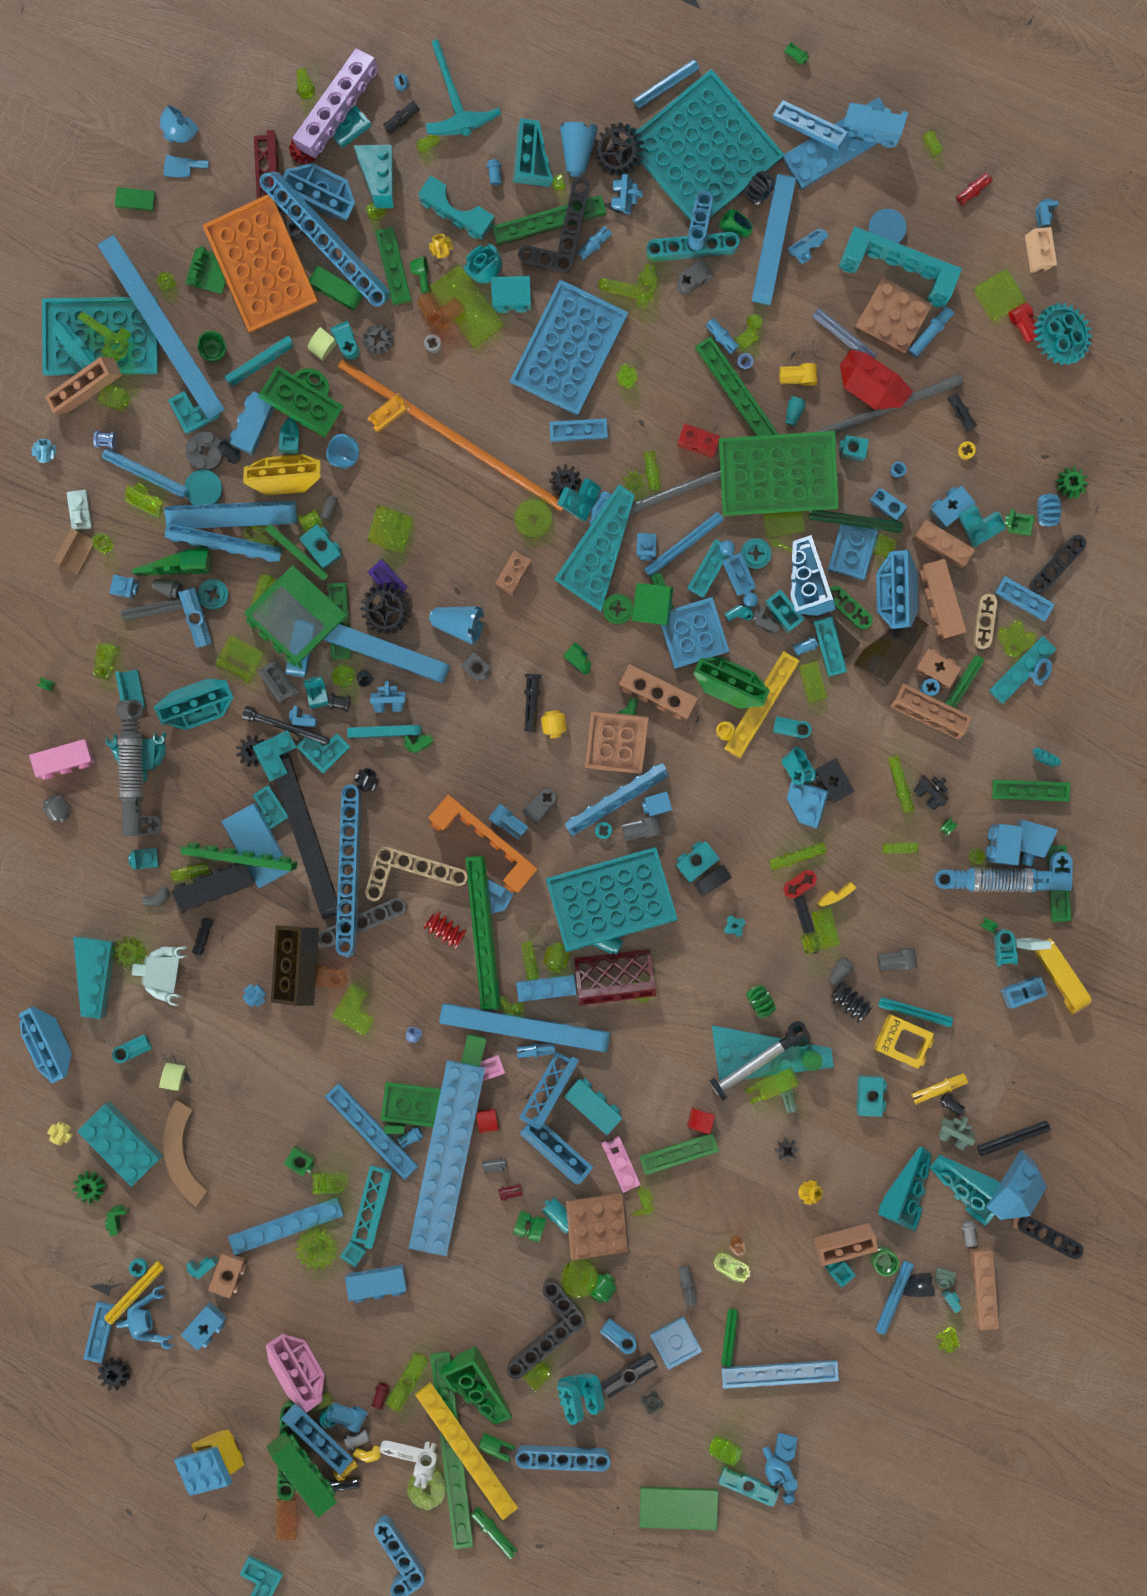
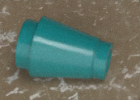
M791 396V399L788 400L786 424L796 426L806 408V400Z

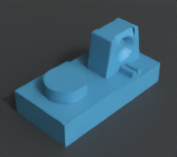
M818 228L787 248L790 255L795 256L801 264H804L812 258L809 249L822 245L824 240L828 238L826 230Z

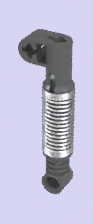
M122 700L116 705V714L122 719V722H120L122 724V727H120L122 731L118 736V745H120L118 748H122L118 749L120 751L118 755H121L118 756L120 758L118 761L121 762L118 763V765H121L118 767L121 769L118 770V772H121L118 774L121 776L119 777L121 780L118 781L121 783L119 784L121 787L118 789L121 790L119 791V800L122 802V836L155 835L160 832L162 826L161 820L157 816L141 815V801L144 799V789H141L143 787L141 785L143 784L141 782L143 780L141 778L143 777L141 775L143 771L140 770H143V768L140 767L143 765L140 763H143V761L140 760L143 758L140 756H143V754L140 753L143 751L140 749L143 748L137 746L143 745V739L140 731H137V729H140V726H137L139 724L137 719L143 713V706L138 700ZM142 823H147V827H142Z

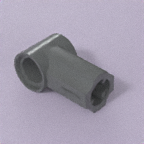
M658 815L641 819L638 822L621 825L625 841L662 834Z
M915 948L877 954L880 971L917 968Z

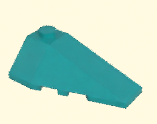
M939 1155L930 1169L945 1186H949L955 1193L953 1196L965 1204V1210L986 1226L994 1216L986 1206L1000 1183L989 1176Z

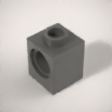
M474 652L461 665L478 683L481 680L484 682L491 675L489 672L491 667ZM475 664L483 666L481 673L476 674L472 671Z

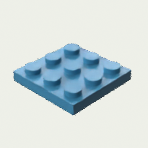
M713 597L672 609L669 625H661L674 669L699 662L700 658L706 659L730 652Z

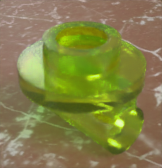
M373 202L366 206L367 215L372 220H381L386 214V208H375Z

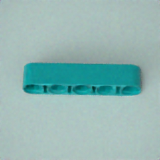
M734 232L707 234L705 245L700 250H690L688 248V236L653 239L647 244L646 256L650 261L657 262L731 255L737 251L740 239ZM732 240L735 243V245L729 247L727 246L726 241ZM713 242L716 244V247L709 248L707 243ZM674 245L677 246L679 250L676 252H672L669 250V247ZM656 247L660 252L653 254L650 249Z

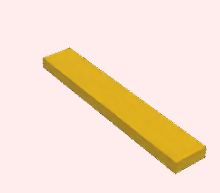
M785 651L782 652L764 682L765 686L770 689L764 706L747 709L735 729L733 737L729 739L724 747L726 751L739 759L742 757L798 665V659Z

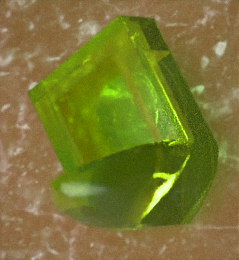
M644 1185L637 1187V1192L644 1206L632 1212L631 1215L641 1216L654 1212L655 1209L651 1202L654 1198L650 1189H645Z
M539 1362L522 1377L535 1392L548 1379L552 1378V1371L546 1363Z

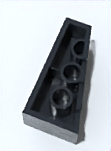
M233 863L229 865L230 869L224 871L222 868L214 870L209 877L204 878V875L193 878V883L186 885L183 882L175 885L171 895L179 915L185 913V910L195 909L206 902L215 901L224 897V895H230L252 886L254 883L247 865Z

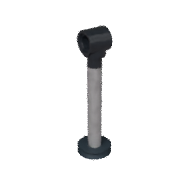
M800 1021L791 1023L784 1038L721 1081L717 1082L713 1076V1079L709 1081L713 1085L714 1092L724 1101V1099L728 1098L724 1093L782 1052L791 1046L794 1048L796 1046H806L811 1040V1035L805 1024Z

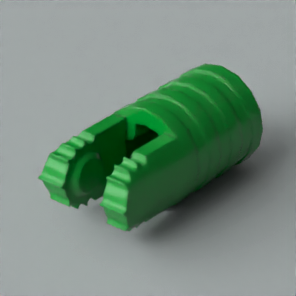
M483 1433L477 1449L510 1463L511 1458L498 1451L500 1446L508 1450H515L516 1446Z

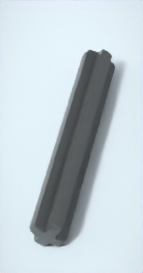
M180 598L122 610L121 617L126 621L183 609Z

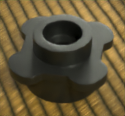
M651 1391L648 1396L641 1398V1404L645 1405L648 1414H653L664 1406V1402L659 1399L656 1391Z

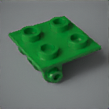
M202 246L195 248L185 285L222 294L226 279L215 254L206 251L207 249Z

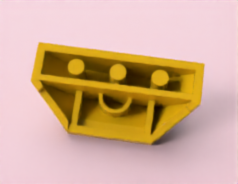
M304 454L264 457L250 466L244 467L243 482L245 485L266 496L302 493L307 491L321 477V462Z

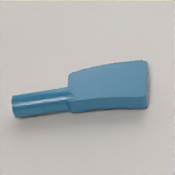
M166 155L163 173L168 177H189L191 175V168L209 169V161Z

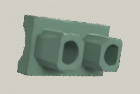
M963 1116L960 1120L954 1118L953 1121L943 1117L939 1132L941 1140L948 1142L950 1137L954 1136L957 1138L955 1146L961 1150H965L969 1144L973 1145L975 1139H973L974 1132L970 1131L972 1126L967 1124V1117Z

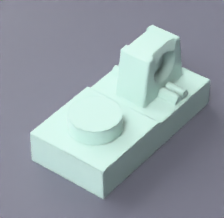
M87 490L67 492L71 527L76 531L91 529L92 522Z

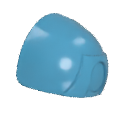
M338 434L330 440L326 451V458L331 465L343 469L349 468L358 460L359 445L354 438L345 434Z

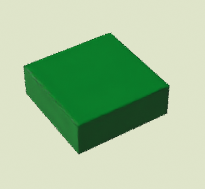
M387 1123L384 1128V1134L405 1133L404 1124Z

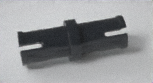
M412 100L401 111L397 110L395 112L396 115L384 123L383 126L391 134L402 124L408 123L407 120L419 112L420 109Z
M958 393L947 399L956 413L955 417L960 419L966 432L977 426L968 412L970 409L965 407Z

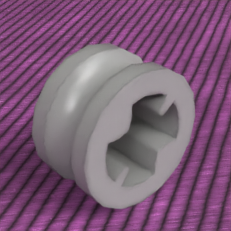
M431 334L424 339L425 349L429 353H437L441 349V340L437 335ZM436 340L437 347L433 346L434 348H430L428 342Z

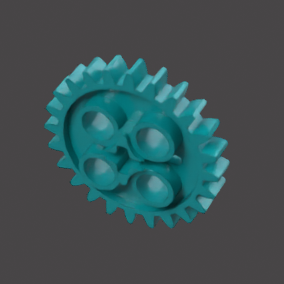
M1056 303L1041 311V315L1037 317L1038 322L1034 323L1037 329L1033 331V333L1038 334V337L1034 340L1040 342L1037 348H1043L1041 354L1047 353V360L1053 358V363L1055 364L1059 361L1060 365L1065 363L1070 365L1085 357V353L1089 352L1087 347L1092 345L1088 339L1093 337L1091 334H1088V331L1092 328L1086 326L1089 320H1083L1085 314L1079 315V308L1073 311V305L1067 307L1066 303L1062 305Z

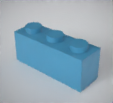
M252 391L251 396H247L244 404L246 406L245 410L239 414L237 419L238 426L236 430L231 432L229 438L233 448L252 456L256 453L275 409L258 398L259 394Z
M574 974L516 982L519 1002L576 995Z
M404 1264L349 1273L345 1277L348 1300H354V1303L363 1302L366 1300L365 1298L370 1297L381 1299L387 1294L400 1296L408 1288Z

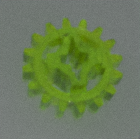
M318 1227L315 1228L314 1232L308 1229L307 1235L305 1233L300 1235L303 1240L298 1239L296 1241L300 1245L295 1247V1251L299 1252L296 1259L301 1258L300 1265L306 1263L307 1270L311 1266H313L314 1271L318 1269V1266L324 1270L325 1263L330 1266L332 1263L330 1259H335L336 1257L333 1252L338 1250L337 1247H333L336 1240L330 1239L332 1233L325 1234L326 1229H323L322 1232H319ZM311 1237H317L316 1240H308ZM324 1240L328 1244V1248L325 1247ZM319 1242V1251L313 1256L314 1247ZM304 1250L307 1251V1254L309 1256L308 1258L306 1257ZM320 1257L324 1259L322 1261H315L317 1258Z

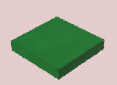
M636 583L632 621L669 625L674 587Z

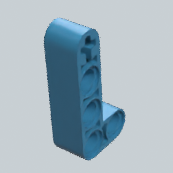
M388 1516L380 1517L376 1522L374 1534L400 1572L393 1579L390 1593L392 1596H408L423 1585L425 1569L392 1519ZM396 1541L399 1543V1546L392 1547L390 1542ZM406 1557L410 1562L403 1563L401 1558ZM419 1574L421 1578L415 1580L411 1575ZM403 1585L405 1589L399 1591L395 1586Z

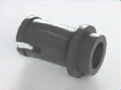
M327 495V498H324L325 503L320 517L331 521L335 507L339 503H337V498Z
M499 1157L496 1160L482 1161L484 1174L501 1171L502 1173L504 1170H507L506 1158L502 1159V1157Z

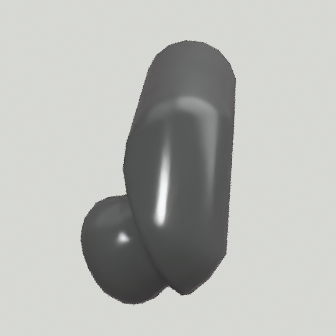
M161 887L154 897H143V906H162L169 898V889Z

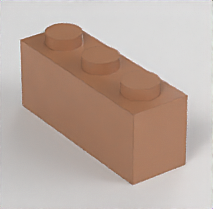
M927 520L920 525L912 538L918 544L960 569L967 564L975 550Z
M869 1223L813 1238L816 1254L822 1266L878 1251L876 1237Z

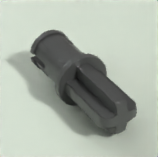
M690 1265L678 1267L682 1284L680 1288L683 1289L686 1306L696 1304L695 1282L692 1281Z

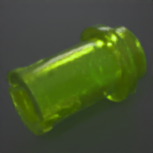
M930 130L922 136L923 142H926L932 155L936 156L944 148H942L936 137L937 133Z
M428 135L423 139L419 138L415 144L420 153H426L429 148L441 143L439 135Z

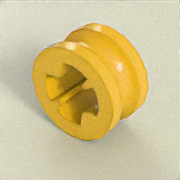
M969 441L963 442L958 448V455L965 460L972 458L976 452L975 445ZM969 446V450H972V453L964 455L962 448Z

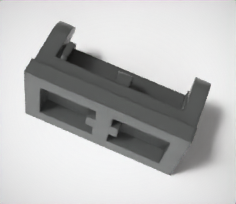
M272 661L258 670V673L280 704H283L299 693L278 661Z

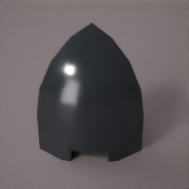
M919 1273L910 1276L903 1290V1295L910 1297L935 1296V1287L932 1286V1274Z

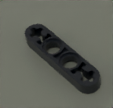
M1082 535L1071 537L1030 581L1029 590L1038 595L1044 593L1085 549L1086 539ZM1073 540H1079L1080 547H1077L1073 551H1070L1069 549L1072 548L1075 544ZM1061 553H1066L1069 556L1067 563L1060 561L1059 555ZM1048 567L1055 568L1056 575L1054 577L1047 575L1046 570ZM1043 578L1046 579V581H1044L1041 585L1042 589L1039 588L1038 590H1036V584L1034 582L1038 583Z
M1030 1216L1021 1217L1018 1220V1229L1022 1233L1072 1259H1079L1083 1255V1246L1079 1242ZM1026 1222L1034 1226V1229L1026 1227ZM1045 1228L1047 1234L1044 1238H1040L1039 1233ZM1061 1237L1062 1243L1056 1247L1055 1239ZM1070 1245L1074 1247L1076 1251L1072 1252L1071 1250L1067 1249V1246Z

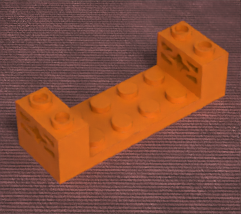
M447 795L429 816L428 819L431 820L429 824L437 831L441 829L446 831L460 814L461 817L459 819L467 826L472 824L476 827L474 831L480 837H488L491 840L489 844L497 851L501 848L506 852L504 857L510 862H518L503 880L506 883L504 885L506 889L511 893L514 891L518 893L538 868L453 797Z

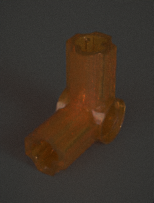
M430 292L422 294L416 301L427 319V324L439 331L446 330L449 323L465 312L464 305L457 297L452 298L441 308ZM440 317V322L436 325V320Z

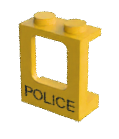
M888 1013L873 1049L919 1069L926 1061L927 1056L925 1053L927 1048H931L933 1045L934 1033ZM904 1029L924 1037L915 1059L896 1051L894 1048L901 1031Z

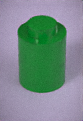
M808 1049L801 1054L800 1061L806 1069L816 1071L822 1066V1057L815 1050Z

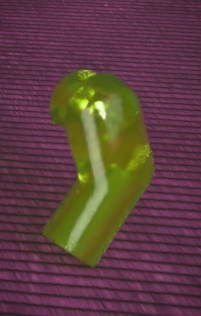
M504 995L499 997L500 1007L506 1014L517 1016L524 1011V1005L521 1002L512 1004L508 1002Z

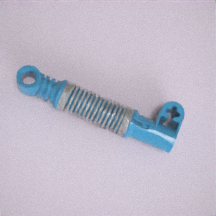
M1056 852L1050 857L1049 871H1036L1034 868H1024V870L1022 868L1020 870L1019 868L1017 870L1015 868H1010V870L1009 868H1003V870L1002 868H996L995 870V868L991 869V867L989 870L983 867L982 871L981 868L974 867L965 872L964 870L960 872L956 870L955 872L954 870L942 869L934 874L933 880L939 888L954 889L956 887V889H959L960 887L964 889L965 887V889H969L971 892L1011 891L1013 893L1015 891L1020 893L1022 891L1034 893L1036 890L1071 891L1073 862L1068 853ZM1063 859L1065 863L1057 864V860ZM1055 867L1067 868V872H1056ZM942 874L948 875L949 881L947 884L943 885L940 883L939 878Z

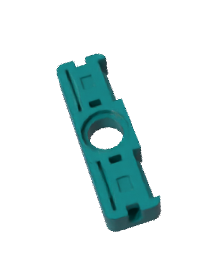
M727 1466L722 1468V1474L718 1478L720 1485L771 1507L775 1505L779 1495L777 1487L776 1489L761 1484V1480L745 1473L740 1475L729 1470ZM745 1482H753L754 1488L751 1491H746L743 1488Z

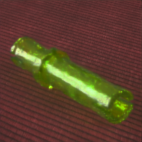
M899 755L887 758L898 792L896 796L900 799L903 813L915 810L910 795L912 792L911 789H908Z
M822 841L794 852H785L782 856L768 860L772 871H775L782 867H791L797 862L827 853L826 846Z

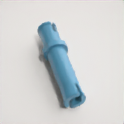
M945 306L941 313L930 321L929 327L913 346L908 349V352L913 357L918 358L939 331L942 332L944 325L954 315V312Z

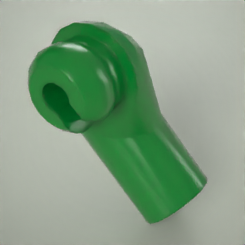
M629 698L627 708L617 713L636 715L638 699Z

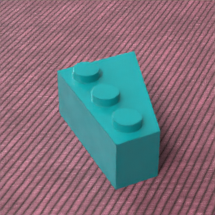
M522 118L519 120L516 133L512 182L550 188L553 177L550 172L549 160L546 155L539 121Z

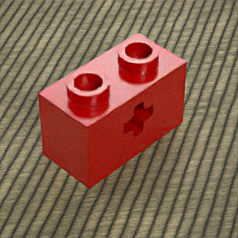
M684 423L677 446L713 458L720 436Z

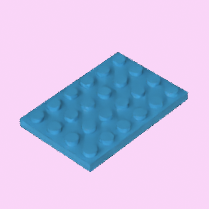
M560 279L510 379V383L578 416L628 316V312Z

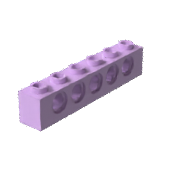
M358 49L354 50L292 139L298 150L315 159L324 150L325 144L333 137L335 130L345 120L349 110L355 106L357 99L366 90L368 83L376 76L379 68L374 57Z

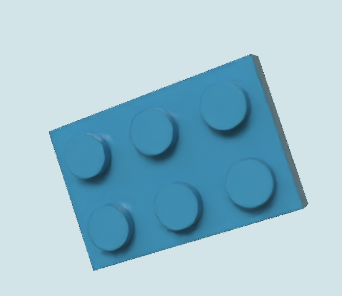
M217 1446L179 1456L174 1460L190 1496L226 1487L232 1483V1479Z

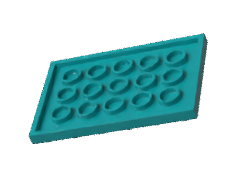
M131 297L42 298V374L44 376L76 375L82 370L79 364L65 351L63 344L52 332L54 326L62 321L68 323L73 332L83 340L90 349L89 352L96 360L99 357L114 358L122 375L159 374L158 340Z
M656 847L545 878L566 952L678 921Z

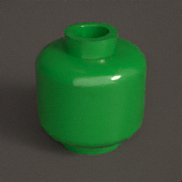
M607 1273L604 1276L597 1274L588 1287L589 1295L600 1304L602 1302H609L617 1290V1286L614 1284L615 1279Z

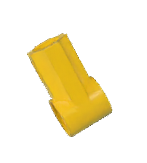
M805 363L800 366L780 367V384L817 385V364Z

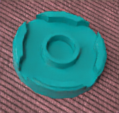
M205 469L196 470L185 481L184 486L188 488L186 498L193 505L217 504L221 499L222 482L212 471Z

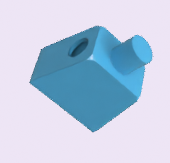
M1018 820L1017 826L1023 827L1020 852L1024 854L1021 864L1032 867L1035 857L1045 858L1057 833V829L1026 820Z

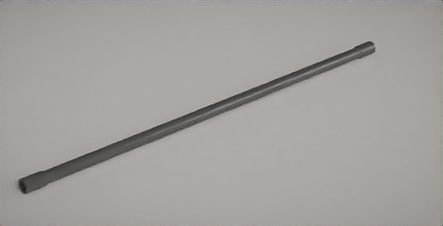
M957 374L940 383L912 393L903 407L963 385L962 376ZM900 408L871 409L815 432L835 431L836 434ZM721 470L712 471L644 499L633 501L629 515L721 479Z

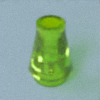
M297 69V94L302 99H309L314 96L315 87L307 73V69Z

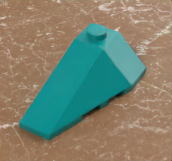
M923 1147L917 1149L884 1196L879 1206V1216L916 1232L923 1207L920 1206L921 1196H925L926 1192L923 1184L924 1179L929 1174L931 1152Z

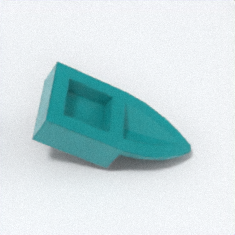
M289 417L283 423L280 430L279 453L298 454L299 430L293 418Z

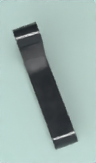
M578 177L573 181L558 251L555 252L528 245L522 246L518 251V257L523 265L560 274H567L572 270L590 192V185L586 178ZM580 183L586 185V190L583 192L576 190V186ZM576 202L582 205L579 211H574L571 208ZM576 222L578 224L577 229L569 230L567 228L568 223ZM567 240L574 243L573 247L569 250L563 247L564 242ZM525 251L532 253V257L529 260L522 258V254ZM548 255L551 261L548 264H542L540 262L542 256ZM563 259L569 261V266L565 269L559 267V262Z
M554 1278L545 1280L543 1294L561 1318L509 1360L507 1374L512 1379H519L584 1325L583 1311L559 1281ZM548 1285H555L557 1290L550 1293L546 1290V1287ZM561 1300H567L569 1305L562 1308L558 1303ZM579 1315L581 1320L578 1323H574L571 1321V1317ZM563 1327L566 1329V1333L558 1335L556 1329ZM543 1340H549L551 1342V1345L549 1347H543L541 1345V1342ZM533 1352L536 1354V1357L530 1360L526 1357V1354ZM517 1364L521 1367V1370L514 1372L511 1370V1366Z

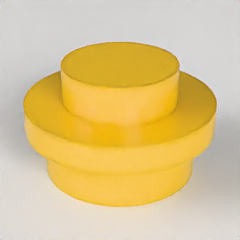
M721 722L716 728L717 736L724 741L731 739L735 733L734 725L730 722Z

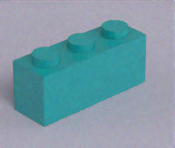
M579 1077L564 1093V1097L601 1131L608 1135L622 1119L620 1114L622 1111L615 1104L611 1106L607 1103L606 1100L608 1098L602 1092L598 1091L596 1093L592 1089L593 1084L586 1078L582 1080Z

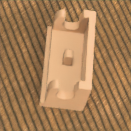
M1051 227L1035 228L1025 235L1030 273L1037 272L1040 269L1046 271L1057 265Z

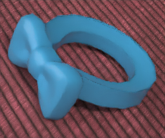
M1046 658L1039 660L1034 672L1028 673L1033 679L1034 684L1042 686L1043 681L1048 679L1052 671L1051 661ZM1046 663L1044 675L1038 677L1041 665Z

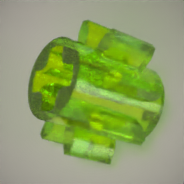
M628 364L619 366L620 371L616 372L619 386L624 385L625 389L634 387V382L638 381L635 367L629 368Z
M638 469L635 470V473H631L628 470V477L622 478L623 481L627 482L623 487L625 489L629 488L631 493H633V490H637L640 493V486H645L646 484L641 481L645 475H639ZM631 478L634 480L638 479L637 485L634 483L630 484Z
M345 663L333 668L334 671L331 673V679L335 685L340 684L341 688H345L353 684L355 679L353 668L346 667Z

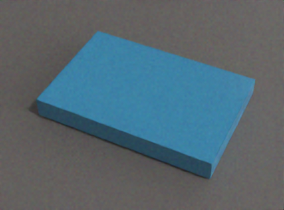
M840 524L827 571L864 581L878 530Z

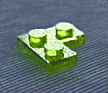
M831 907L811 912L816 931L800 935L805 954L840 945Z
M351 983L332 1017L365 1036L375 1020L359 1010L368 992Z

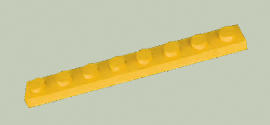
M431 1382L415 1393L417 1399L500 1518L504 1520L517 1510L518 1507Z

